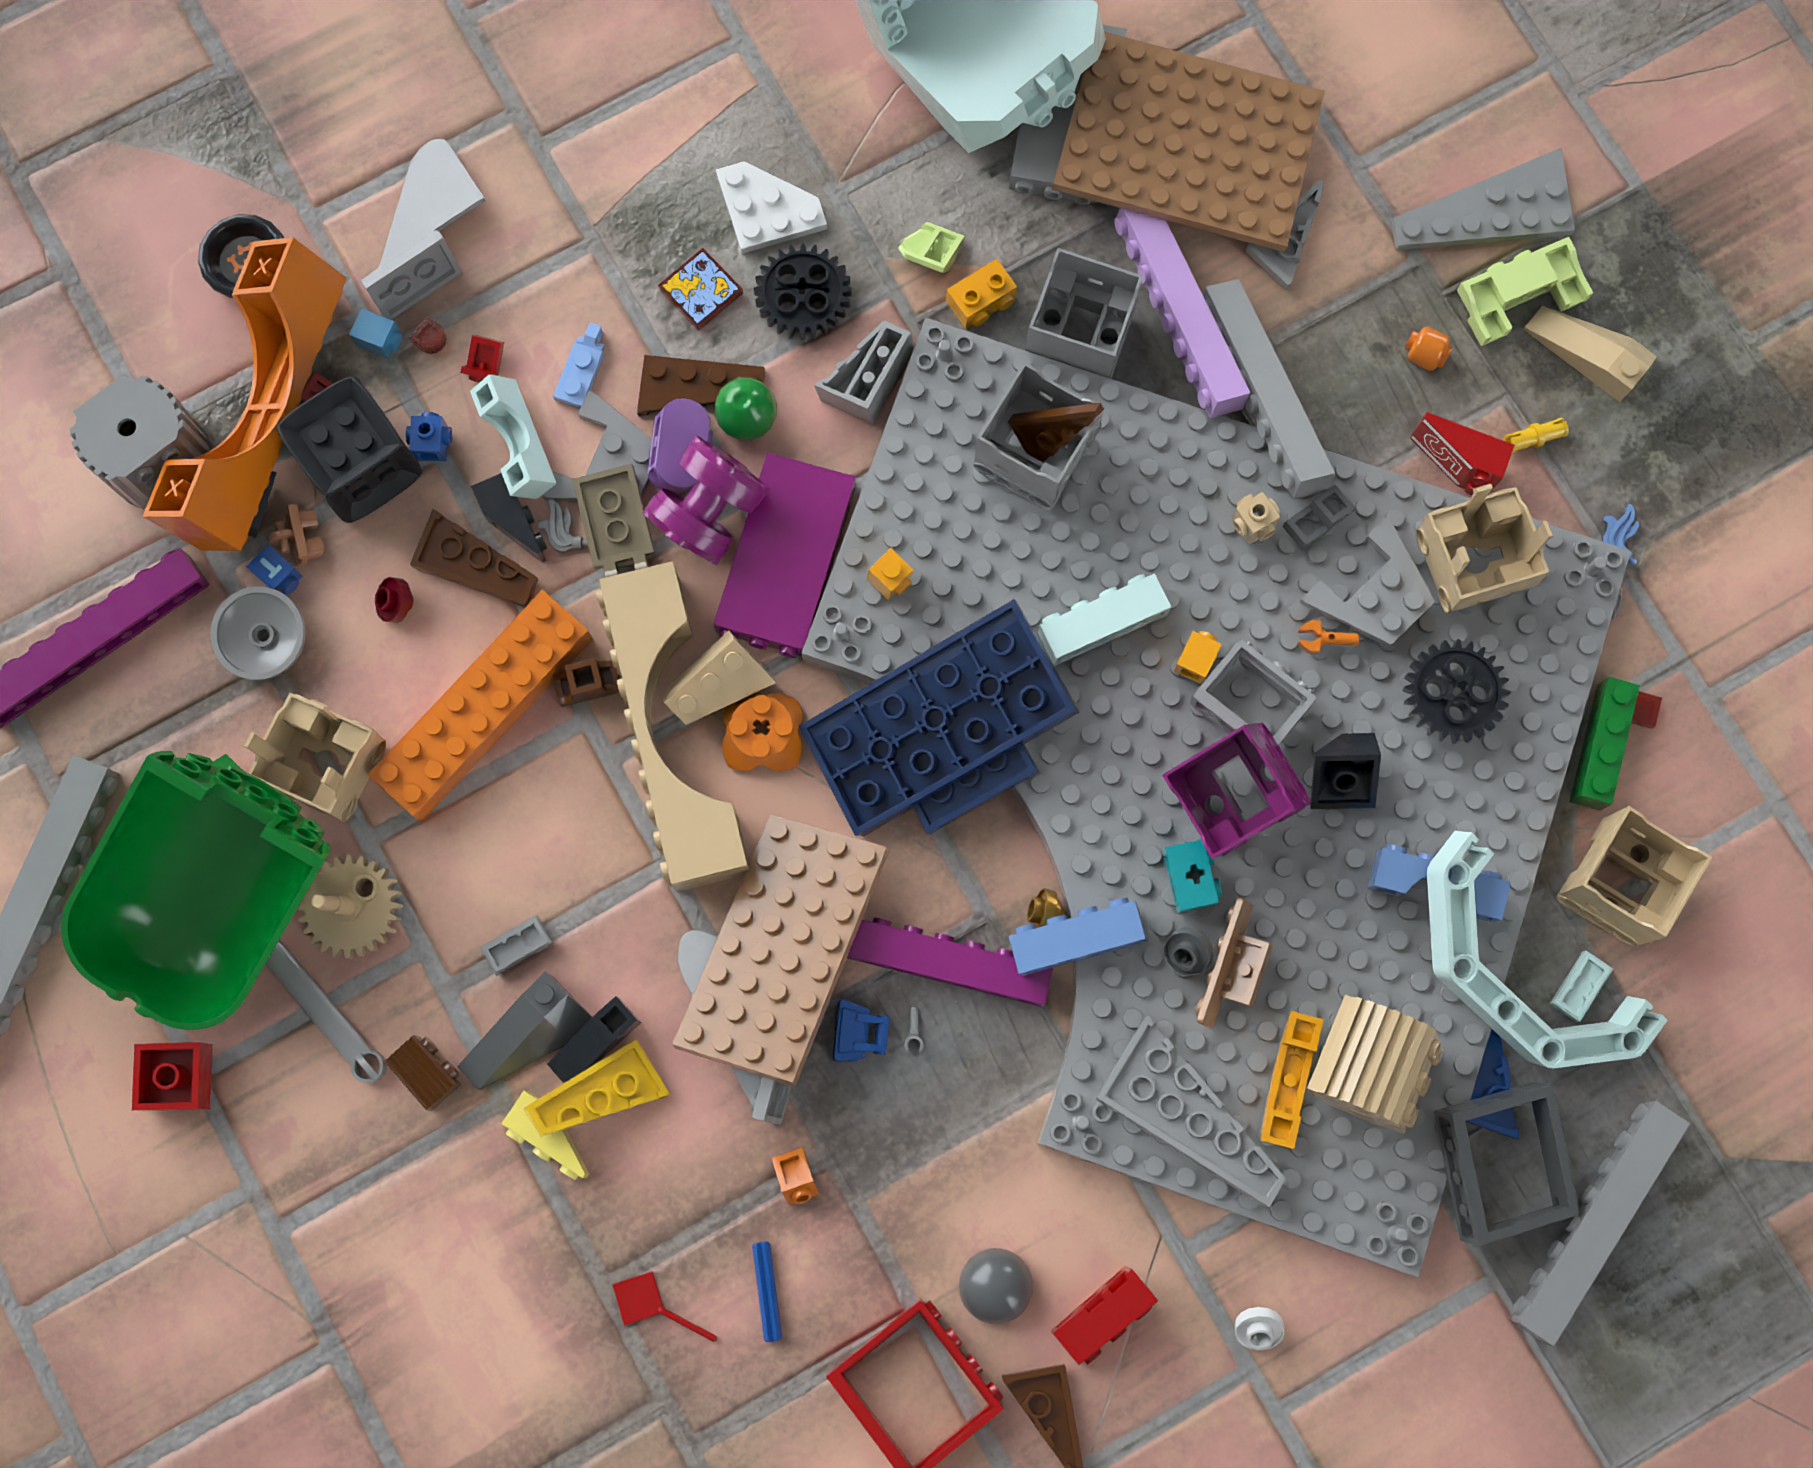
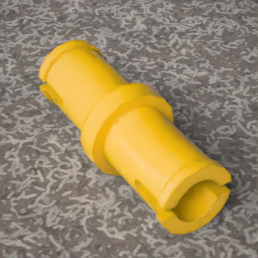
M1561 417L1540 425L1533 423L1527 429L1504 435V441L1515 445L1512 452L1514 453L1531 446L1538 448L1547 441L1568 436L1569 428L1567 422Z

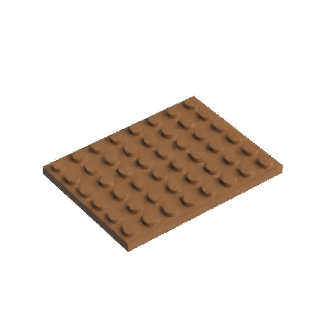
M1104 31L1106 40L1100 56L1083 73L1052 190L1285 252L1325 91Z

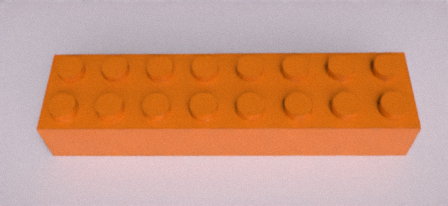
M541 590L367 775L412 816L422 822L554 681L553 675L564 671L565 665L570 664L593 640L590 632L547 593Z

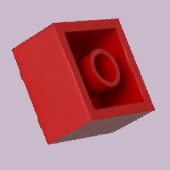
M203 1042L134 1044L131 1110L145 1112L210 1110L212 1044Z

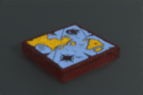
M704 248L700 249L658 285L659 290L698 331L743 294V289Z

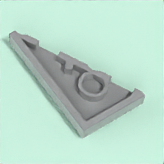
M1321 180L1317 181L1299 198L1285 252L1252 243L1245 250L1285 290L1291 285L1324 189V182Z

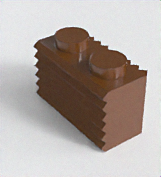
M413 1035L384 1062L425 1110L432 1111L461 1085L456 1079L460 1074L448 1060L443 1063L436 1056L435 1053L439 1049L427 1036L422 1039L420 1036Z

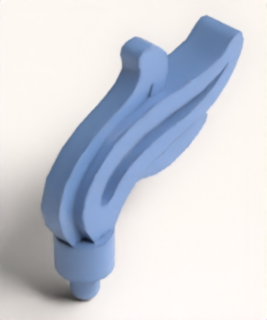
M1631 504L1627 505L1625 514L1618 521L1613 516H1605L1602 521L1607 525L1603 542L1627 549L1625 541L1631 538L1639 527L1638 521L1633 526H1630L1635 518V510ZM1631 552L1628 562L1631 565H1636L1637 561L1631 556L1633 554Z

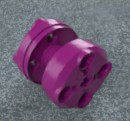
M696 435L684 451L679 464L697 482L685 498L666 488H661L648 503L643 514L673 542L717 565L734 539L731 533L716 521L728 502L747 513H752L769 492L770 487L750 472L737 459L722 452Z

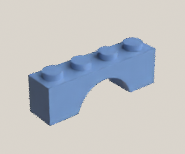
M1388 844L1387 848L1383 847L1376 851L1367 888L1400 897L1406 894L1417 881L1427 879L1428 866L1435 856L1425 853H1419L1418 857L1406 854V848ZM1450 868V870H1449V872H1448V878H1449V880H1450V878H1451V876H1452V869H1451V868ZM1483 870L1482 874H1479L1474 880L1476 918L1492 923L1503 919L1511 882L1501 880V874Z

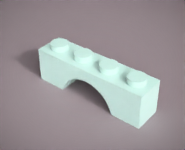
M489 374L470 390L479 416L492 424L500 432L508 445L510 460L500 470L509 494L515 497L538 499L557 484L516 379Z

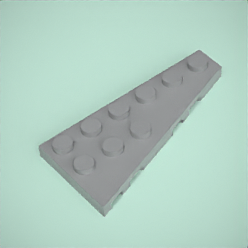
M1562 148L1394 217L1391 224L1395 250L1572 235L1575 231Z
M1147 1014L1095 1100L1262 1206L1269 1208L1286 1178L1262 1149L1256 1146L1245 1133L1241 1124L1236 1119L1234 1120L1224 1108V1104L1192 1066L1187 1064L1175 1050V1046L1167 1037H1164Z

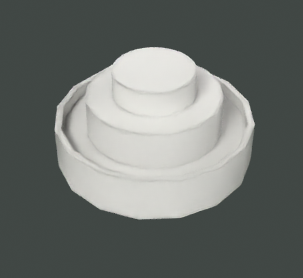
M1249 1308L1241 1312L1235 1320V1335L1237 1341L1244 1347L1252 1350H1266L1277 1346L1283 1340L1285 1331L1282 1317L1276 1311L1269 1308Z

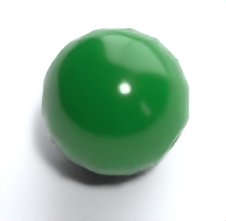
M740 377L729 381L721 388L715 401L714 414L719 427L727 435L738 440L752 441L764 436L771 429L777 417V402L773 392L764 383L754 378Z

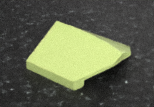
M926 222L922 225L921 229L906 237L898 250L907 260L945 273L951 270L964 241V235Z

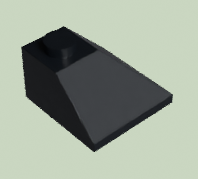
M1375 733L1341 734L1315 752L1310 798L1311 809L1376 808L1381 752Z

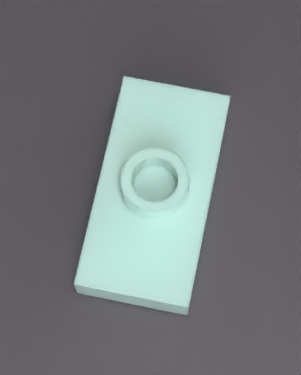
M1583 951L1553 997L1550 1005L1575 1022H1580L1613 968L1588 951Z

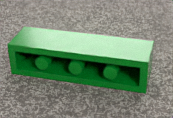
M1608 677L1597 685L1569 802L1599 811L1612 805L1640 685L1613 677Z

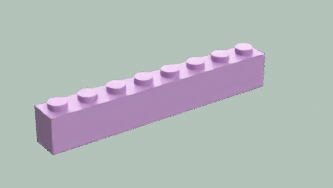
M1119 208L1118 215L1115 218L1116 231L1119 235H1122L1126 243L1127 254L1130 259L1134 260L1138 268V274L1143 275L1141 283H1145L1149 291L1150 302L1154 308H1157L1161 316L1162 327L1166 333H1169L1173 341L1174 352L1178 358H1181L1185 366L1186 377L1190 383H1193L1198 393L1197 397L1200 406L1203 409L1205 408L1210 419L1242 410L1248 400L1250 391L1166 220Z

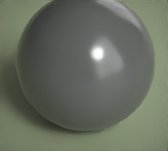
M990 1248L976 1253L967 1261L960 1275L959 1292L965 1308L975 1318L989 1324H1004L1016 1319L1025 1311L1032 1297L1033 1281L1029 1268L1018 1255L1006 1249Z

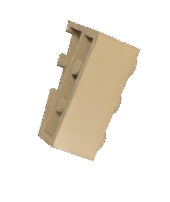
M728 630L662 691L660 695L664 704L687 725L771 686L776 681L764 666Z

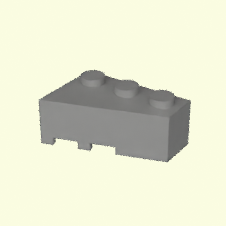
M885 320L856 346L857 350L845 361L841 360L835 365L836 369L824 380L820 379L814 385L822 402L872 424L875 422L907 365L915 347L910 331Z

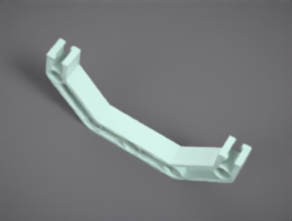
M1454 831L1430 862L1427 869L1432 965L1436 977L1530 1063L1554 1069L1641 1056L1668 1021L1662 1014L1650 1012L1653 1005L1647 1000L1627 996L1608 1022L1551 1029L1479 961L1474 880L1494 853L1489 848L1473 846L1478 843L1479 839L1472 832ZM1466 850L1469 851L1468 855L1462 860ZM1450 868H1451V869H1452V876H1451V878H1450V880H1449V878H1448V872H1449V870H1450ZM1457 962L1458 967L1456 972L1454 973V965ZM1500 1004H1501V1005H1502V1008H1501V1011H1500V1013H1499V1012H1498V1011H1499V1006H1500Z

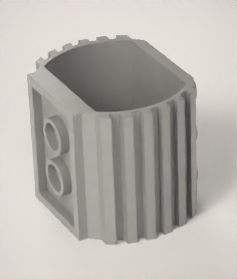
M123 374L73 411L77 417L75 425L70 428V436L75 439L71 443L74 449L78 451L76 453L78 458L120 497L142 509L146 508L165 460L191 459L212 450L209 447L211 442L205 435L206 431L166 387L164 388L158 381L155 380L153 382L144 375L138 379H132Z

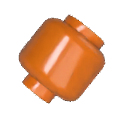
M1429 326L1422 328L1419 333L1413 331L1405 345V348L1409 349L1408 361L1427 371H1433L1437 367L1441 369L1453 347L1449 346L1450 338Z

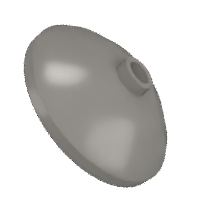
M248 587L230 595L216 611L211 625V644L219 662L234 675L249 680H267L281 675L296 662L305 643V623L298 606L287 595L268 587ZM268 631V640L262 641V633Z

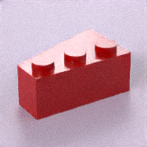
M1124 1266L1056 1325L1051 1332L1078 1365L1083 1361L1088 1365L1101 1354L1100 1348L1109 1340L1113 1343L1127 1331L1126 1327L1134 1320L1138 1321L1144 1317L1158 1300L1133 1269Z

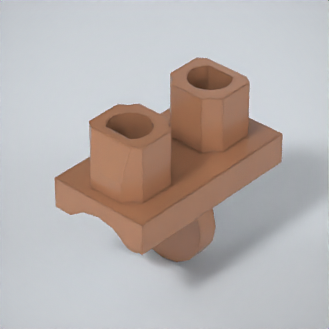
M297 503L288 504V513L285 514L288 529L285 528L283 521L276 522V531L269 534V542L272 545H280L281 553L290 552L289 543H291L296 566H306L308 559L323 556L324 553L321 536L305 538L303 533L304 530L317 529L315 509L298 510Z

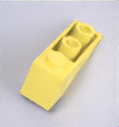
M524 1090L501 1123L508 1128L506 1134L520 1144L524 1140L535 1146L532 1152L543 1160L549 1162L553 1158L562 1164L559 1170L573 1180H576L578 1176L588 1178L590 1174L566 1129L542 1137L539 1136L523 1109L539 1098L531 1092Z

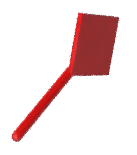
M653 1271L612 1284L624 1325L662 1314L713 1342L717 1340L716 1335L663 1308Z

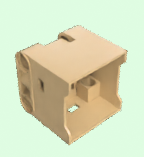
M1628 806L1602 819L1589 841L1591 846L1579 868L1570 873L1556 899L1568 909L1621 942L1638 947V945L1652 943L1655 940L1667 937L1712 857L1702 850L1680 841L1648 821L1642 813ZM1632 848L1640 853V863L1632 859ZM1605 857H1608L1610 862L1639 880H1645L1651 884L1639 905L1594 877Z

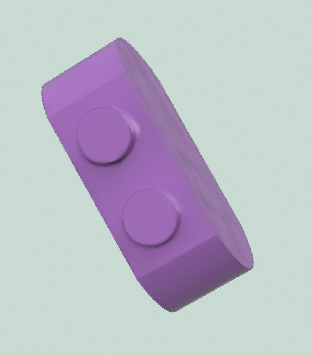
M685 398L675 399L669 402L655 416L647 476L658 490L666 488L680 495L690 490L697 482L679 464V461L696 435L711 444L713 431L709 430V414L699 403Z

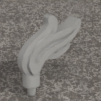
M549 499L548 503L551 506L550 521L542 520L538 524V528L546 530L549 541L554 549L563 553L572 549H583V546H588L587 540H583V537H572L569 534L572 516L568 508L564 509V515L560 505L553 499Z

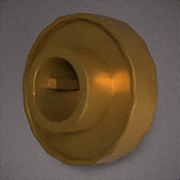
M1042 888L1037 897L1033 896L1027 909V921L1030 924H1034L1035 928L1046 926L1047 919L1064 915V907H1061L1056 891Z

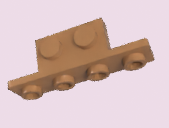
M1238 898L1236 904L1229 910L1227 918L1229 925L1225 936H1222L1217 946V953L1219 955L1215 967L1213 966L1209 970L1207 976L1208 988L1205 997L1201 998L1197 1005V1022L1207 1028H1213L1222 999L1253 1008L1273 945L1269 942L1244 935L1253 905L1242 898Z

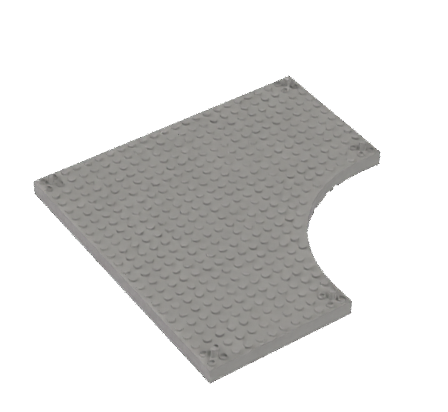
M925 318L802 650L803 662L869 685L1013 599L1019 604L1044 647L1038 630L1040 624H1043L1042 620L1045 617L1057 612L1061 616L1071 611L1070 608L1074 604L1082 600H1088L1090 603L1100 598L1099 594L1112 587H1116L1117 590L1128 585L1127 582L1130 579L1141 574L1147 577L1155 573L1171 605L1167 616L1054 666L1080 713L1025 744L1039 773L1010 789L1032 821L1048 853L1057 877L1060 892L1063 896L1067 918L1078 917V911L1085 908L1097 906L1099 911L1110 908L1109 902L1128 898L1129 902L1135 901L1138 904L1148 942L1073 962L1074 1000L1068 1043L1058 1081L1037 1144L1400 1273L1419 1277L1447 1181L1434 1111L1470 1101L1491 1027L1434 974L1427 879L1417 881L1406 894L1400 897L1368 889L1377 850L1383 847L1387 848V845L1391 844L1406 848V854L1418 857L1419 853L1436 856L1454 831L1472 832L1479 839L1478 843L1473 846L1489 848L1494 853L1482 871L1499 873L1502 875L1501 880L1509 881L1511 885L1501 921L1492 923L1476 918L1479 961L1504 984L1631 551L1549 524L1553 538L1549 539L1543 546L1544 559L1549 573L1538 586L1446 613L1441 606L1438 591L1425 556L1418 545L1416 530L1420 527L1428 513L1440 508L1467 502L1470 497L1324 450L1335 471L1329 489L1336 485L1352 503L1355 510L1316 541L1301 550L1282 526L1288 519L1309 506L1313 499L1324 492L1293 499L1289 489L1284 487L1281 480V472L1277 464L1271 461L1267 443L1264 438L1259 436L1257 427L1222 415L1210 419L1204 409ZM1023 362L1035 367L1048 379L1082 398L1092 399L1097 403L1101 402L1102 406L1105 407L1101 420L1102 425L1085 456L1080 458L1070 475L1065 489L1051 511L1039 508L976 471L973 466L977 437ZM1014 433L1008 443L1025 452ZM1060 448L1055 455L1050 456L1045 461L1055 467L1065 450ZM1263 492L1268 499L1272 498L1278 505L1280 519L1274 534L1265 540L1260 541L1258 539L1248 544L1244 536H1240L1233 526L1232 518L1237 507L1236 504L1249 494L1256 496ZM1386 517L1392 521L1436 601L1390 647L1352 630V627L1338 620L1333 621L1325 617L1323 613L1311 607L1309 609L1299 603L1301 598L1320 580L1346 602L1379 571L1388 560L1366 540V537ZM1532 518L1535 528L1537 530L1538 527L1542 524V521ZM892 548L913 569V573L910 579L912 584L900 596L896 593L888 601L866 577L868 570ZM1478 548L1467 549L1466 552L1470 562L1464 570L1474 574L1485 571L1489 562L1503 558L1500 548L1485 552ZM1311 620L1321 621V627L1326 632L1357 633L1360 641L1357 646L1325 644L1320 648L1319 654H1308L1297 643L1299 640L1314 641L1318 637H1315L1312 633H1298V631L1305 623ZM1192 631L1197 633L1205 631L1214 635L1217 638V642L1222 644L1206 679L1241 638L1246 643L1250 641L1253 645L1258 646L1265 658L1270 662L1277 661L1287 669L1288 676L1296 682L1299 680L1303 681L1314 691L1313 695L1317 699L1279 745L1309 798H1311L1314 754L1341 734L1375 733L1381 752L1376 808L1311 809L1309 804L1295 815L1257 834L1225 856L1215 857L1214 865L1210 866L1213 878H1218L1221 885L1222 897H1218L1219 903L1214 907L1177 915L1162 851L1168 846L1200 840L1201 836L1162 775L1228 735L1227 732L1190 704L1192 696L1200 688L1201 684L1174 672ZM1460 639L1462 648H1465L1472 641L1474 644L1473 651L1478 652L1482 647H1485L1483 657L1487 659L1490 656H1496L1492 665L1493 667L1504 666V669L1498 675L1499 678H1509V681L1501 687L1511 691V694L1501 698L1509 706L1505 710H1498L1504 717L1499 722L1492 720L1495 724V728L1492 731L1483 728L1485 735L1480 739L1473 733L1472 740L1469 743H1466L1462 735H1460L1459 741L1456 744H1452L1450 735H1447L1441 742L1439 741L1438 731L1428 736L1427 730L1429 726L1427 724L1419 728L1416 726L1421 718L1419 715L1409 717L1408 714L1414 709V705H1404V701L1411 697V694L1403 692L1402 689L1406 685L1412 684L1405 680L1404 677L1407 673H1415L1409 666L1413 661L1420 662L1417 656L1422 651L1429 655L1428 648L1432 644L1440 650V644L1444 640H1447L1452 648L1454 642ZM1239 659L1210 693L1248 724L1262 722L1272 736L1277 733L1298 707V705ZM1450 663L1452 673L1462 676V667L1457 663ZM1436 670V674L1442 676L1441 672ZM1427 684L1428 693L1434 697H1439L1440 689L1438 686ZM1473 686L1472 691L1475 697L1485 699V691L1479 686ZM1458 687L1451 691L1454 696L1461 692ZM1456 707L1449 708V713L1453 719L1462 720L1463 715L1460 709ZM1471 707V710L1474 713H1476L1477 709L1475 707ZM1240 757L1215 771L1218 777L1224 780L1241 808V815L1244 820L1269 807V804ZM1266 766V776L1271 780H1275L1270 770ZM1214 795L1211 798L1210 806L1214 812L1220 813L1224 808V803L1220 797ZM1466 850L1462 860L1468 855L1469 851ZM1193 868L1186 875L1187 879H1193L1194 884H1197V880L1201 877L1200 873H1194ZM1238 898H1242L1253 905L1244 935L1269 942L1273 945L1253 1008L1222 999L1213 1028H1207L1197 1022V1005L1200 999L1205 997L1208 988L1207 976L1209 970L1213 966L1215 967L1219 955L1217 953V946L1220 938L1225 936L1229 925L1227 920L1229 910L1236 904ZM1184 927L1194 928L1202 932L1209 939L1213 947V958L1210 965L1201 974L1194 976L1183 975L1175 971L1168 964L1164 955L1166 940L1174 931ZM1457 962L1454 965V973L1456 972L1458 967ZM1345 995L1375 1002V1004L1386 1006L1389 1009L1399 1011L1406 1016L1408 1015L1415 1020L1428 1024V1026L1436 1029L1441 1046L1444 1047L1438 1065L1432 1064L1428 1077L1431 1078V1083L1425 1097L1419 1095L1416 1109H1419L1416 1122L1413 1128L1407 1127L1404 1134L1393 1132L1376 1124L1374 1125L1315 1098L1307 1089ZM1290 1011L1324 1019L1317 1051L1314 1052L1299 1115L1301 1116L1294 1149L1260 1141L1272 1074ZM1147 1014L1164 1037H1167L1175 1046L1174 1048L1187 1064L1192 1066L1224 1104V1108L1234 1120L1236 1119L1241 1124L1245 1133L1256 1146L1262 1149L1286 1178L1269 1208L1262 1206L1095 1100Z

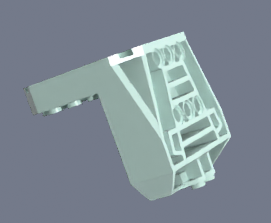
M855 0L872 45L943 128L968 153L1004 138L1021 123L1039 127L1048 125L1053 118L1051 108L1055 105L1068 108L1073 104L1076 99L1074 92L1080 74L1098 60L1106 40L1099 6L1094 0Z

